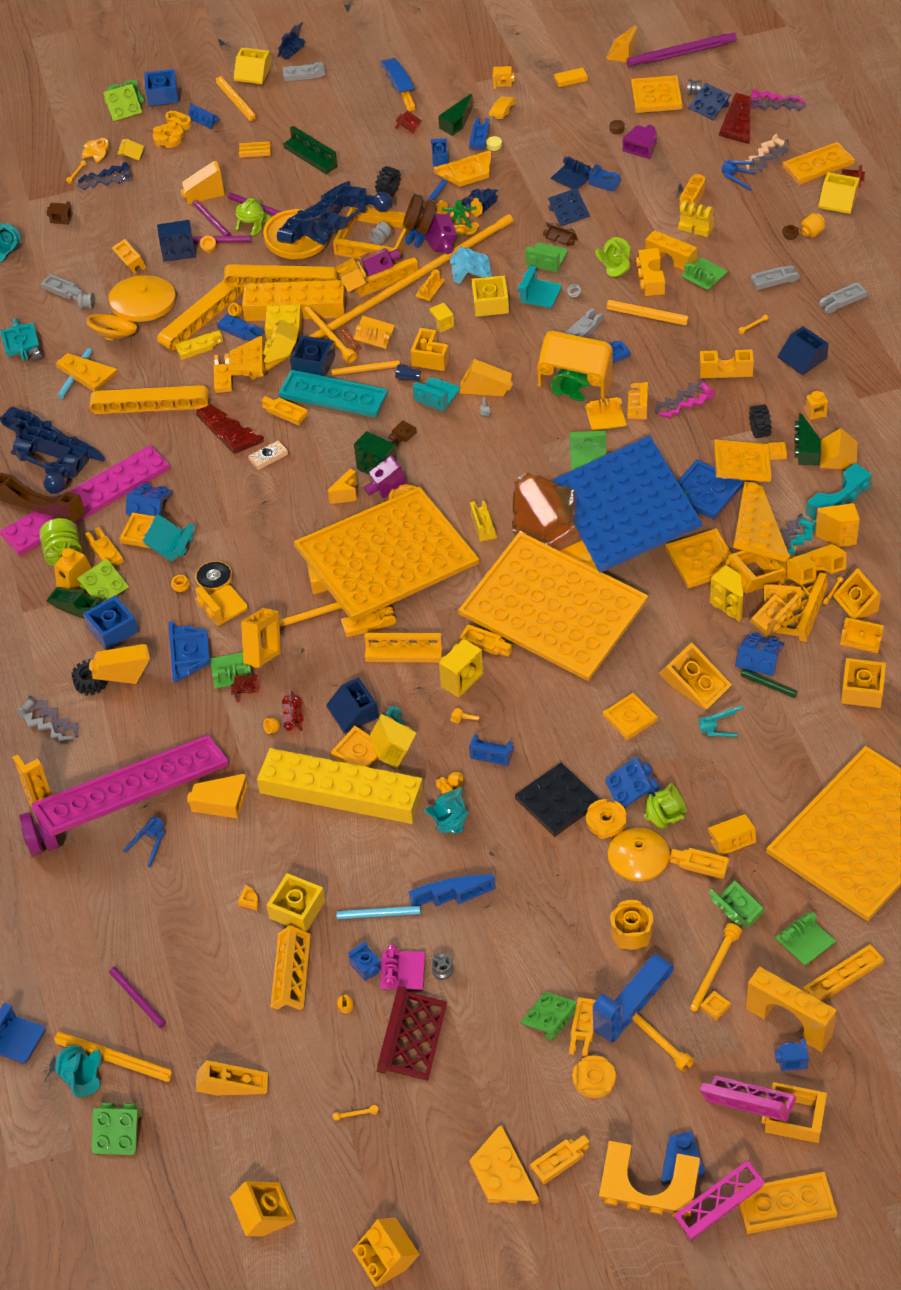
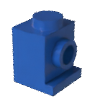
M365 941L348 953L349 964L364 981L376 976L381 970L380 959L369 949Z
M801 1039V1043L787 1042L781 1044L779 1049L774 1050L775 1062L780 1064L781 1071L804 1070L808 1068L809 1057L806 1039Z

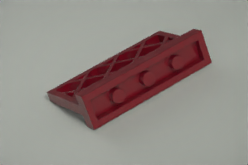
M398 986L376 1072L385 1074V1071H390L428 1081L447 1001L406 992L405 987ZM408 999L417 1001L421 1007L411 1011L407 1005ZM432 1005L442 1007L441 1012L434 1016L431 1015L427 1008ZM424 1011L429 1019L419 1023L415 1014ZM411 1017L416 1026L407 1030L402 1021ZM432 1022L436 1031L428 1035L423 1026ZM419 1029L424 1038L415 1042L410 1033ZM406 1036L411 1045L402 1049L397 1041ZM427 1041L432 1049L423 1054L418 1046ZM414 1048L419 1057L410 1061L405 1052ZM400 1055L406 1062L401 1067L391 1065L393 1059ZM423 1061L427 1067L426 1073L416 1071L413 1065Z

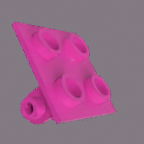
M389 945L386 951L382 952L380 989L397 990V987L401 986L405 987L406 990H423L425 952L399 951L397 946Z

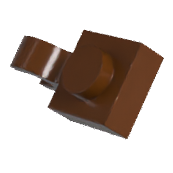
M401 421L392 430L388 438L391 439V443L397 446L401 441L407 442L417 433L416 427Z

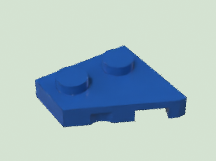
M692 1131L669 1136L661 1180L662 1186L671 1184L673 1180L677 1154L700 1158ZM701 1158L698 1177L705 1175Z

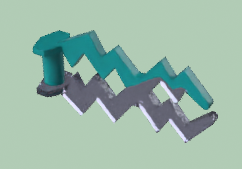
M800 513L797 520L786 522L788 529L780 530V533L787 546L789 556L796 553L794 545H804V540L812 541L816 520L813 522L808 521ZM801 525L806 527L803 528L805 534H798L796 529H800ZM796 535V539H791L790 536Z

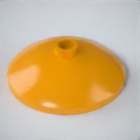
M92 314L86 319L89 328L98 335L103 336L106 340L122 339L133 335L137 331L135 323L115 315Z
M626 829L617 834L608 847V862L611 868L620 877L630 881L643 882L654 879L666 869L669 863L670 852L668 844L661 835L650 829Z

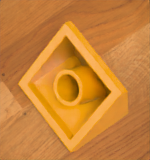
M636 25L614 40L606 57L608 60L626 62L628 58L632 57L637 46Z
M842 428L821 439L820 468L847 470L854 463L857 464L858 441Z
M857 568L833 594V597L852 619L860 620L879 611L881 593L860 568Z

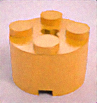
M638 900L622 901L611 912L610 933L618 948L635 950L646 947L650 943L653 935V914L648 906L642 905V902Z

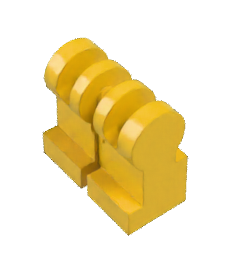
M683 200L680 206L678 230L692 233L694 230V234L708 237L714 228L713 207L708 206L705 210V206L700 204L697 209V203L692 202L689 205V201Z

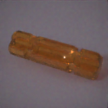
M346 327L339 329L338 333L350 349L357 353L361 349L360 345L356 340H353V336Z

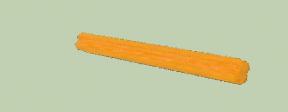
M61 1031L57 1032L54 1038L56 1044L64 1047L72 1045L81 1046L87 1055H90L95 1050H100L102 1060L169 1082L173 1076V1072L169 1068Z

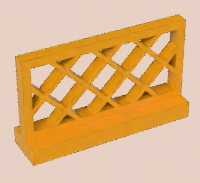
M784 572L778 585L787 586L785 583L786 579H790L787 577V572ZM819 573L816 580L811 581L814 584L808 588L796 582L788 585L800 586L805 591L808 599L802 601L801 606L798 605L795 609L800 608L802 613L796 616L792 614L791 618L783 621L782 626L776 633L799 636V641L807 642L829 587L826 573ZM793 622L797 625L796 629L786 627Z

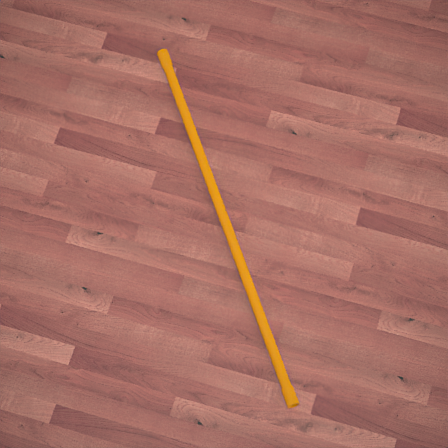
M507 214L488 228L454 247L452 253L441 255L327 324L331 331L336 330L449 261L460 246L470 248L498 230L512 224V216ZM319 329L308 337L321 339L326 334ZM297 343L294 345L289 356L264 363V374L291 357ZM251 373L250 375L252 380L259 377L258 373Z

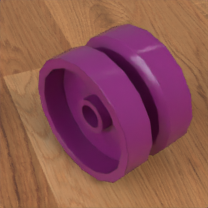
M26 812L19 815L25 844L28 845L32 857L42 854L41 841L43 840L48 851L60 849L57 836L51 837L38 817V822L35 823L32 813Z

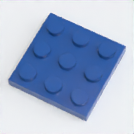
M696 460L678 481L682 490L687 491L686 496L694 510L713 520L717 518L739 492L744 482L739 479L716 477L715 468L699 460Z

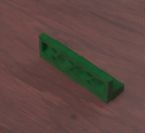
M295 126L290 127L291 138L283 143L284 149L324 174H328L338 167L334 150Z

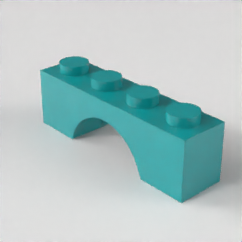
M854 463L843 472L842 486L844 489L834 494L818 492L807 501L806 515L816 520L817 508L844 505L857 500L860 494L868 491L871 487L872 473Z

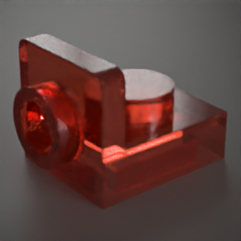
M406 110L403 115L400 114L397 117L395 128L398 130L402 125L411 133H414L422 120Z
M859 165V170L842 169V175L860 178V188L861 181H864L865 171H862L863 165Z
M258 675L234 676V684H231V695H235L236 702H240L241 693L251 694L260 692Z

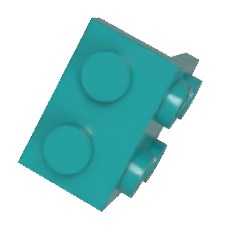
M531 265L528 271L524 272L522 283L520 282L518 285L521 303L545 308H552L562 289L561 284L538 280L537 268Z
M430 377L425 384L415 382L412 386L415 402L443 412L460 391L459 386L434 377Z
M156 515L143 538V543L170 562H173L178 556L182 557L187 550L186 544L190 543L194 537L192 533L195 526L189 523L181 530L161 515Z

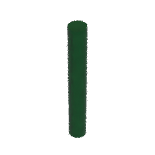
M745 669L741 673V677L790 697L796 698L797 690Z

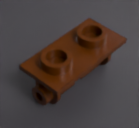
M546 222L548 229L543 231L545 238L556 241L559 236L558 243L567 246H573L575 240L578 241V237L573 229L569 227L563 228L554 222Z

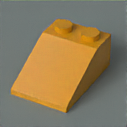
M692 642L659 672L672 688L704 710H707L732 685Z

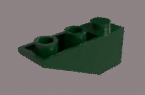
M471 93L438 116L439 129L453 136L464 128L473 108Z
M799 413V419L795 421V431L798 432V434H795V444H798V447H795V457L798 458V465L820 466L821 439L805 417Z

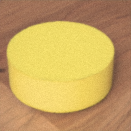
M496 136L489 137L486 140L487 149L491 151L501 149V138Z

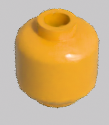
M818 213L809 214L801 221V233L805 237L815 238L825 229L824 218Z

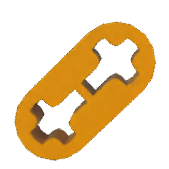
M169 111L165 114L166 123L174 121L183 130H188L192 127L191 118L177 111Z

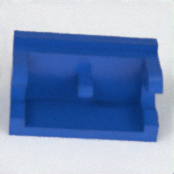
M474 734L469 745L471 759L509 766L514 751L512 741H509L507 746L481 741L478 739L479 735Z

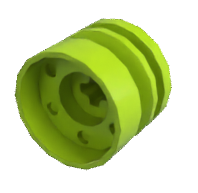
M57 518L48 521L40 528L39 536L43 555L49 565L55 566V563L62 557L64 549L70 548L82 553L77 526L73 521Z

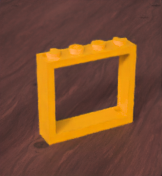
M351 207L346 217L354 213L357 208ZM367 207L365 213L359 212L348 222L346 228L338 231L333 241L334 255L361 259L360 256L386 248L389 252L398 249L401 256L406 246V237L411 232L403 228L406 213L390 210L379 212L375 208ZM356 221L374 224L385 222L389 226L403 228L394 248L347 240ZM382 257L380 262H383L385 257ZM399 259L392 261L393 265L397 264Z

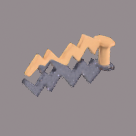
M775 134L772 140L761 143L762 148H758V156H749V160H745L754 162V164L746 165L749 172H762V167H768L766 161H778L777 155H786L790 144L789 140L784 141L778 138V134ZM776 145H779L777 146V149H770L771 155L763 154L769 153L768 147H775ZM755 161H760V162H756L757 168H750V169H749V165H754V166H755Z

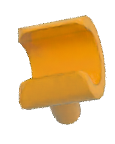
M456 708L452 712L450 719L453 723L458 724L461 719L479 721V716L466 714L463 710Z

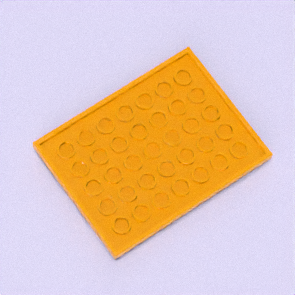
M420 487L294 541L295 548L352 621L478 565L480 560Z
M519 531L459 608L458 613L589 682L646 604L648 595L602 572L599 573L598 570Z
M865 746L766 848V853L868 922L901 886V768Z

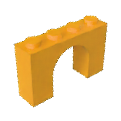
M759 966L748 982L746 1009L765 1019L775 1004L786 1008L801 1021L804 1027L803 1039H806V1044L822 1052L833 1037L837 1010Z
M609 1141L599 1197L601 1200H604V1204L617 1206V1203L627 1204L626 1208L640 1210V1207L648 1208L649 1212L653 1214L663 1215V1212H669L674 1217L677 1212L694 1200L700 1158L677 1154L673 1180L670 1186L658 1195L648 1196L637 1192L631 1186L628 1179L633 1150L632 1145ZM692 1212L685 1213L683 1216H681V1218L686 1219V1216L691 1217Z

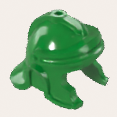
M560 369L558 374L552 379L550 388L556 396L565 394L573 400L584 401L585 397L579 392V389L585 386L589 387L590 383L587 380V374Z

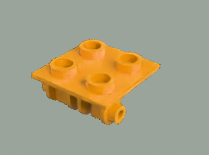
M362 316L359 325L356 327L353 340L386 349L395 325Z
M605 398L604 403L602 399L586 403L585 409L592 431L627 426L621 407V398H609V402Z

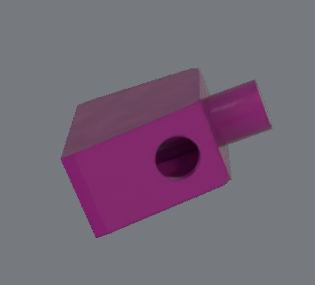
M647 125V127L635 126L623 137L622 151L650 159L657 144V131L653 125Z
M435 214L424 237L435 252L450 254L454 250L452 245L456 238V231L450 214Z
M386 248L360 256L365 271L369 276L393 267L392 261L401 258L398 249L389 252ZM385 257V260L380 262L381 258Z
M392 455L369 472L372 482L364 486V490L368 496L378 492L382 498L389 497L392 489L395 490L400 485L407 484L401 466Z

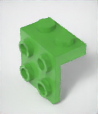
M537 243L534 248L528 246L525 250L526 266L531 265L539 269L558 272L567 255V249L544 243Z
M606 431L570 432L571 471L606 455Z
M736 881L721 895L712 888L708 891L712 895L710 899L738 926L743 924L749 928L766 911Z
M101 1102V1106L93 1108L92 1152L94 1154H135L137 1151L138 1118L143 1116V1107H136V1103H123V1107L115 1106L114 1102Z

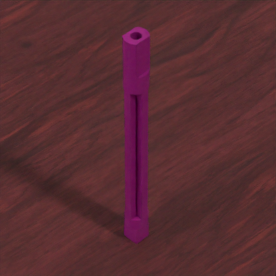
M735 32L643 53L642 55L628 58L626 62L628 67L648 64L735 42L737 37Z

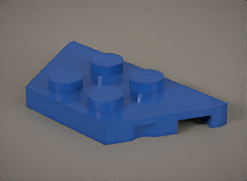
M168 622L173 683H177L210 664L208 633L205 629L193 628L188 625L180 627L176 626L174 622Z

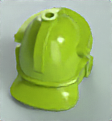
M255 198L247 199L246 202L236 207L235 215L238 221L235 229L238 231L243 222L254 223L250 235L255 236L261 231L262 225L267 223L271 216L263 211L259 200Z
M619 237L611 238L606 242L603 251L599 248L595 250L600 262H603L607 267L606 272L609 276L619 277L630 268L631 246L625 239Z
M670 783L666 789L655 792V796L649 794L644 817L660 829L668 828L669 823L674 824L676 821L686 818L684 813L687 812V807L673 783Z

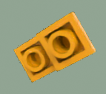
M500 97L492 106L489 116H494L495 119H503L506 115L510 114V107L516 104V98Z

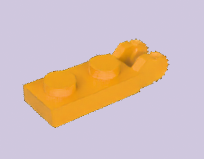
M229 354L224 356L225 364H219V356L214 355L215 393L232 392Z
M99 527L95 528L96 535L99 537L96 541L89 532L85 533L87 541L101 562L108 559L113 567L124 562L123 557Z
M383 607L379 611H374L355 621H352L349 617L342 618L341 622L345 636L351 637L394 625L397 620L395 616H392L394 614L393 608Z
M582 997L577 999L570 1034L569 1054L574 1055L576 1052L577 1040L585 1041L582 1048L583 1056L586 1057L589 1054L590 1042H592L594 1035L593 1005L596 1001L594 999Z

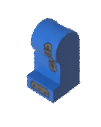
M595 164L589 172V185L614 191L621 183V177L618 173L602 170L601 165Z

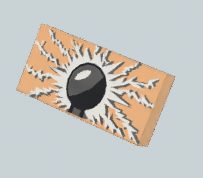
M278 440L252 453L248 458L256 469L260 470L288 455V451Z

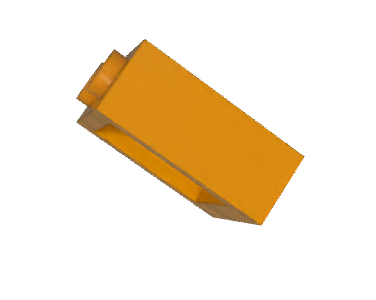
M744 550L730 554L725 565L741 574L742 588L745 594L764 588V584H778L785 572V569L776 559ZM756 562L766 574L756 577L746 565Z
M261 608L241 621L244 664L259 668L281 653L279 611ZM261 629H262V638H263V648H262V649H261Z
M773 1082V1090L795 1095L797 1098L795 1103L815 1106L812 1128L773 1121V1118L762 1116L761 1123L765 1124V1133L819 1144L827 1093Z

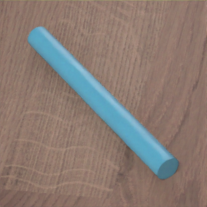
M87 348L82 358L89 359L93 350ZM70 376L57 395L60 399L65 397L75 381Z
M420 906L337 911V919L421 914Z

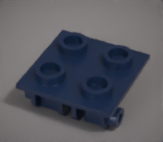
M303 22L298 26L295 25L289 33H285L282 36V43L278 48L277 57L282 55L284 59H289L305 45V40L299 38Z
M705 83L688 109L714 120L722 108L729 107L730 102L728 99L731 94Z
M568 156L563 159L565 165L551 177L552 180L569 188L579 189L589 180V172L592 168Z
M474 189L468 197L461 200L464 207H472L471 202L474 198H478L483 207V214L497 202L498 196L495 193L498 189Z
M578 188L548 198L550 202L549 210L555 213L560 226L590 217Z

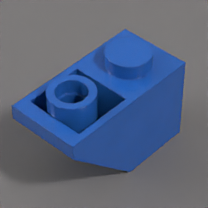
M447 138L431 139L433 166L449 163Z

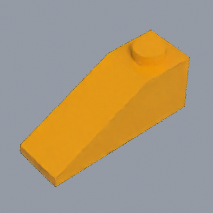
M206 1060L197 1071L196 1092L216 1096L267 1093L268 1072Z

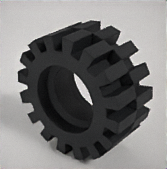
M384 166L376 177L378 179L375 181L377 184L375 185V191L377 193L386 192L393 197V194L395 195L399 189L398 185L400 186V171Z
M767 405L751 406L749 408V420L754 438L771 436L772 422Z
M88 659L87 663L85 660L82 661V665L80 663L76 664L77 668L74 667L71 673L76 691H79L80 694L84 692L86 696L91 693V696L95 695L94 692L96 691L100 693V689L104 690L106 688L105 685L108 684L107 680H83L86 676L92 675V671L89 669L91 659Z

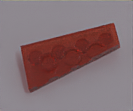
M735 93L719 131V136L749 144L750 96Z
M212 404L196 410V416L233 454L264 442L263 436L260 434L255 435L252 429L249 427L244 428L240 425L239 421L228 418L226 413Z

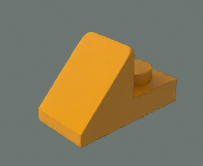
M350 468L327 490L329 503L335 504L357 500L355 489L358 484L356 471Z

